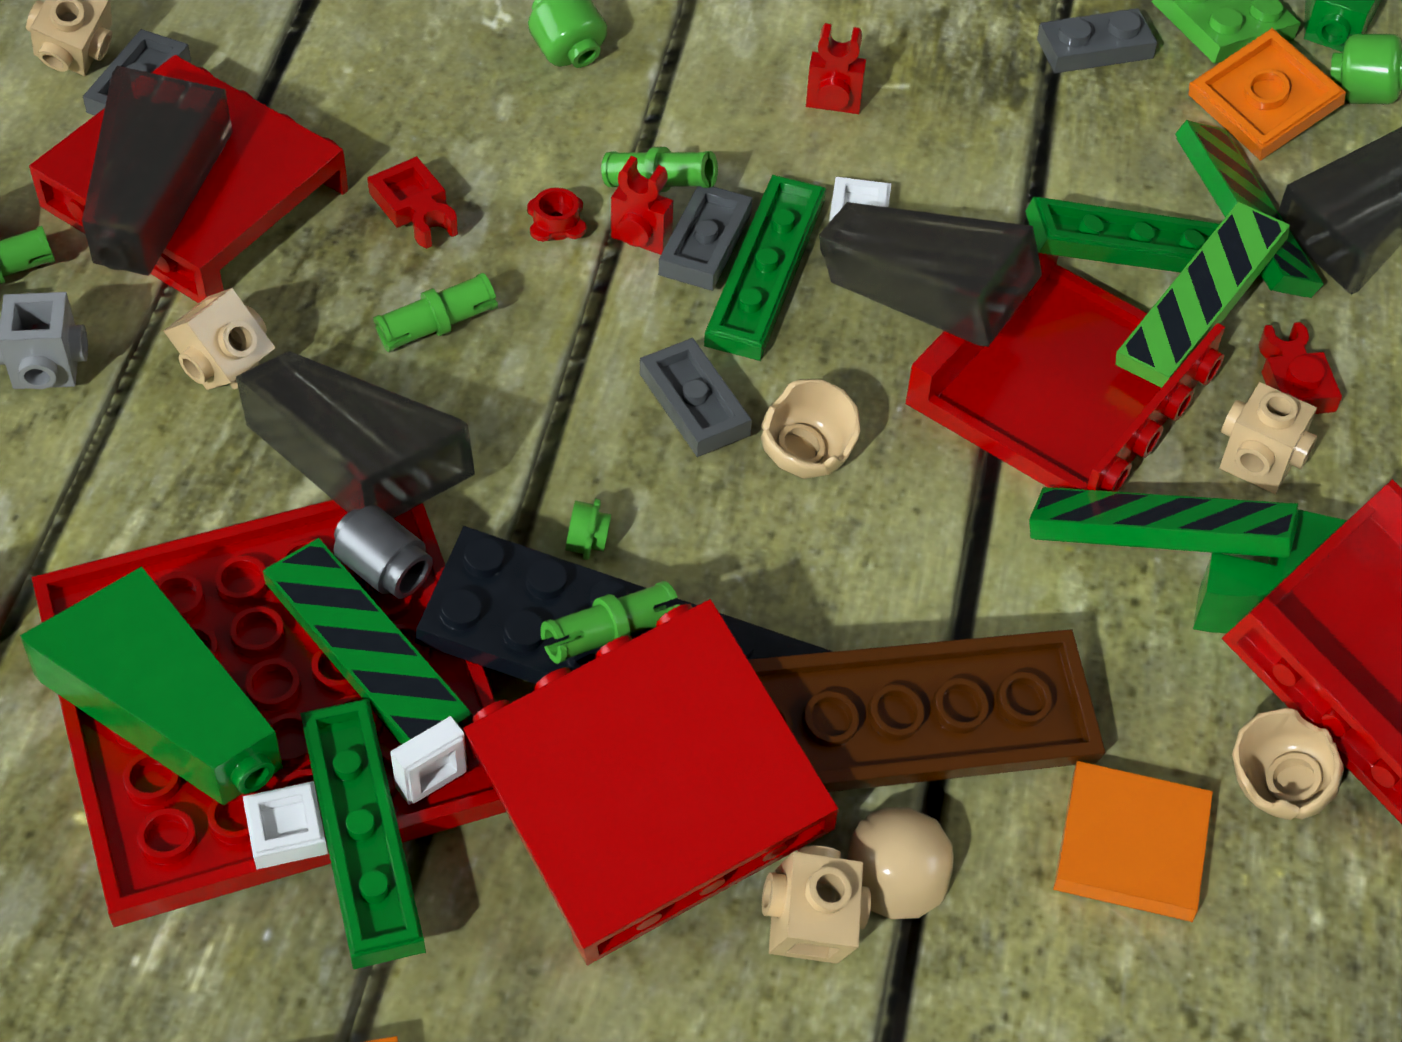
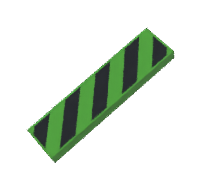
M1237 202L1118 349L1115 365L1162 388L1217 323H1222L1288 238L1290 225Z

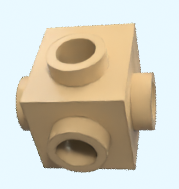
M37 0L29 13L26 23V30L31 32L34 55L52 69L62 72L71 70L85 76L93 60L101 61L110 46L112 31L110 30L112 26L110 0H45L44 2Z
M233 288L206 297L163 330L180 353L179 362L183 370L192 380L203 384L206 390L230 384L234 390L245 385L263 370L258 361L275 349V346L266 335L267 328L263 319L254 309L244 305Z
M1259 382L1248 402L1244 403L1236 400L1225 419L1221 433L1230 438L1219 469L1276 494L1291 467L1295 466L1302 469L1315 445L1318 436L1308 432L1317 407Z
M805 846L798 849V852L793 851L774 872H769L762 894V913L764 916L771 917L769 954L838 964L859 948V932L866 927L871 909L870 889L867 886H862L863 862L841 859L840 851L834 848Z

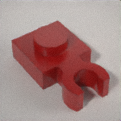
M825 23L820 33L818 52L812 51L806 107L859 114L866 59L858 58L862 42V31L858 27H853L851 40L841 43L835 41L831 36L832 24Z
M417 156L367 177L371 197L397 228L412 222L414 238L423 248L427 249L432 246L431 227H442L447 230L451 237L458 235L457 215L454 209L447 205L446 190Z
M630 156L618 174L619 186L611 196V238L661 255L673 233L674 200L659 195L668 180V174L665 167L658 165L650 179L645 178L637 169V158Z
M1301 322L1294 323L1289 335V341H1284L1276 336L1272 325H1265L1259 341V350L1266 358L1261 372L1266 385L1317 407L1315 414L1336 412L1342 399L1341 392L1324 352H1306L1305 348L1309 340L1307 328Z

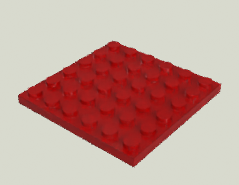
M415 479L31 577L41 622H44L134 570L143 567L275 730L283 769L273 774L269 782L259 790L250 794H241L227 804L222 805L58 695L107 910L113 927L331 864L328 851L326 855L257 870L253 858L243 796L314 781L300 713L363 700L265 584L263 574L264 569L317 538L334 555L335 529L340 520L351 510L362 509L369 505H377L424 542L425 552L432 557L433 564L424 583L410 596L398 599L393 594H381L343 562L340 561V563L471 711L473 717L481 709L495 702L481 665L415 643L416 628L445 567L442 553ZM372 711L402 843L506 812L478 759H474L470 753L466 738L465 746L468 767L466 773L418 802L408 805L395 788L390 751L401 744Z

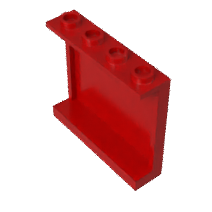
M177 55L172 56L29 165L41 208L197 303H200L210 295L224 291L220 270L322 184L342 195L348 191L344 150L333 140L317 135L296 123L287 114L276 112L255 100L246 91L237 90L214 77L205 68L196 67Z
M1033 238L912 364L905 404L1046 487L1118 492L1130 473L1131 462L1137 455L1146 458L1152 452L1163 432L1162 425L1168 418L1177 421L1189 406L1195 386L1199 382L1205 386L1208 385L1218 372L1224 359V354L1219 352L1218 348L1225 326L1217 323L1161 388L1115 365L1118 349L1147 313L1057 264V255L1038 253Z
M1392 479L1221 639L1288 708L1297 710L1301 717L1308 722L1329 730L1333 737V742L1337 745L1342 763L1402 824V488Z
M711 599L695 607H692L691 604H683L673 608L657 621L655 628L634 639L626 635L610 641L596 653V659L573 671L568 667H564L547 674L536 683L535 691L512 703L509 700H499L487 705L475 714L472 719L473 723L463 728L470 753L474 759H478L571 929L573 941L587 966L835 829L838 807Z

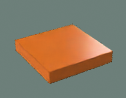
M1271 28L1190 82L1188 95L1261 161L1342 106L1345 101L1346 91L1276 30Z
M1077 761L1072 776L1053 890L1193 922L1199 905L1213 791Z

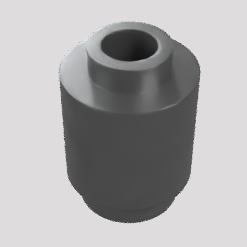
M369 505L362 509L351 510L340 520L335 529L334 555L383 595L393 594L398 599L406 598L424 583L431 571L433 560L425 552L424 542L377 505Z

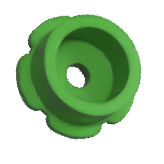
M595 498L594 504L576 500L574 503L565 550L584 554V560L590 558L591 549L603 552L605 550L612 514L599 512L601 506L600 499Z

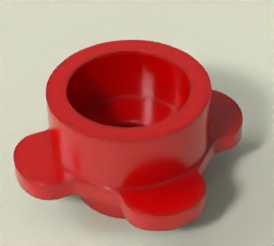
M549 188L541 191L527 204V212L533 217L534 221L530 226L532 238L544 242L549 239L563 240L566 238L578 239L586 233V223L580 219L583 201L573 192L564 188Z

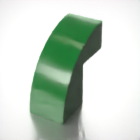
M1298 509V526L1290 557H1269L1268 564L1222 553H1212L1199 588L1193 629L1212 633L1229 632L1347 520Z

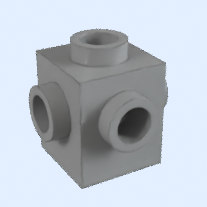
M67 292L4 294L0 318V365H6L13 389L75 387L78 362L87 361L88 339L85 326L75 325Z

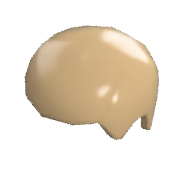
M799 379L788 384L783 393L768 408L761 425L763 430L761 441L764 451L780 469L802 479L829 475L846 461L858 441L861 431L858 407L844 389L823 379Z
M1282 708L1258 713L1239 730L1232 752L1237 782L1243 793L1258 809L1272 816L1285 820H1292L1293 818L1305 819L1319 814L1338 795L1344 766L1337 745L1333 742V737L1328 729L1320 728L1303 719L1295 709Z
M885 807L868 814L866 819L858 823L852 833L847 860L863 862L862 886L869 887L871 892L870 911L890 919L919 918L942 903L946 896L953 870V850L951 841L936 819L912 808Z

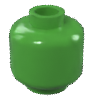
M535 0L533 2L532 12L528 19L529 32L550 63L558 67L573 64L574 67L581 68L592 63L600 55V46L607 36V24L592 0Z
M1354 34L1345 42L1343 53H1333L1331 79L1336 84L1341 85V88L1346 91L1345 101L1347 103L1392 104L1398 99L1402 91V39L1398 35Z

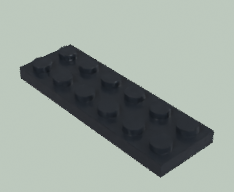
M463 526L416 628L415 643L536 684L544 676L557 669L568 667L573 671L596 659V653L602 648L582 653L556 664L549 658L544 646L567 639L569 635L560 639L551 637L542 640L541 625L544 621L555 620L592 607L594 600L599 597L611 594L616 598H620L646 589V587ZM676 598L655 605L653 609L666 605V608L676 604H691L692 607L697 605ZM720 613L748 660L833 652ZM645 631V632H643V633H640V634H637V635H634V636H631V637H632V639H634V638H636V637H638V636H640V635H642V634H644V633H646V632H648V631Z

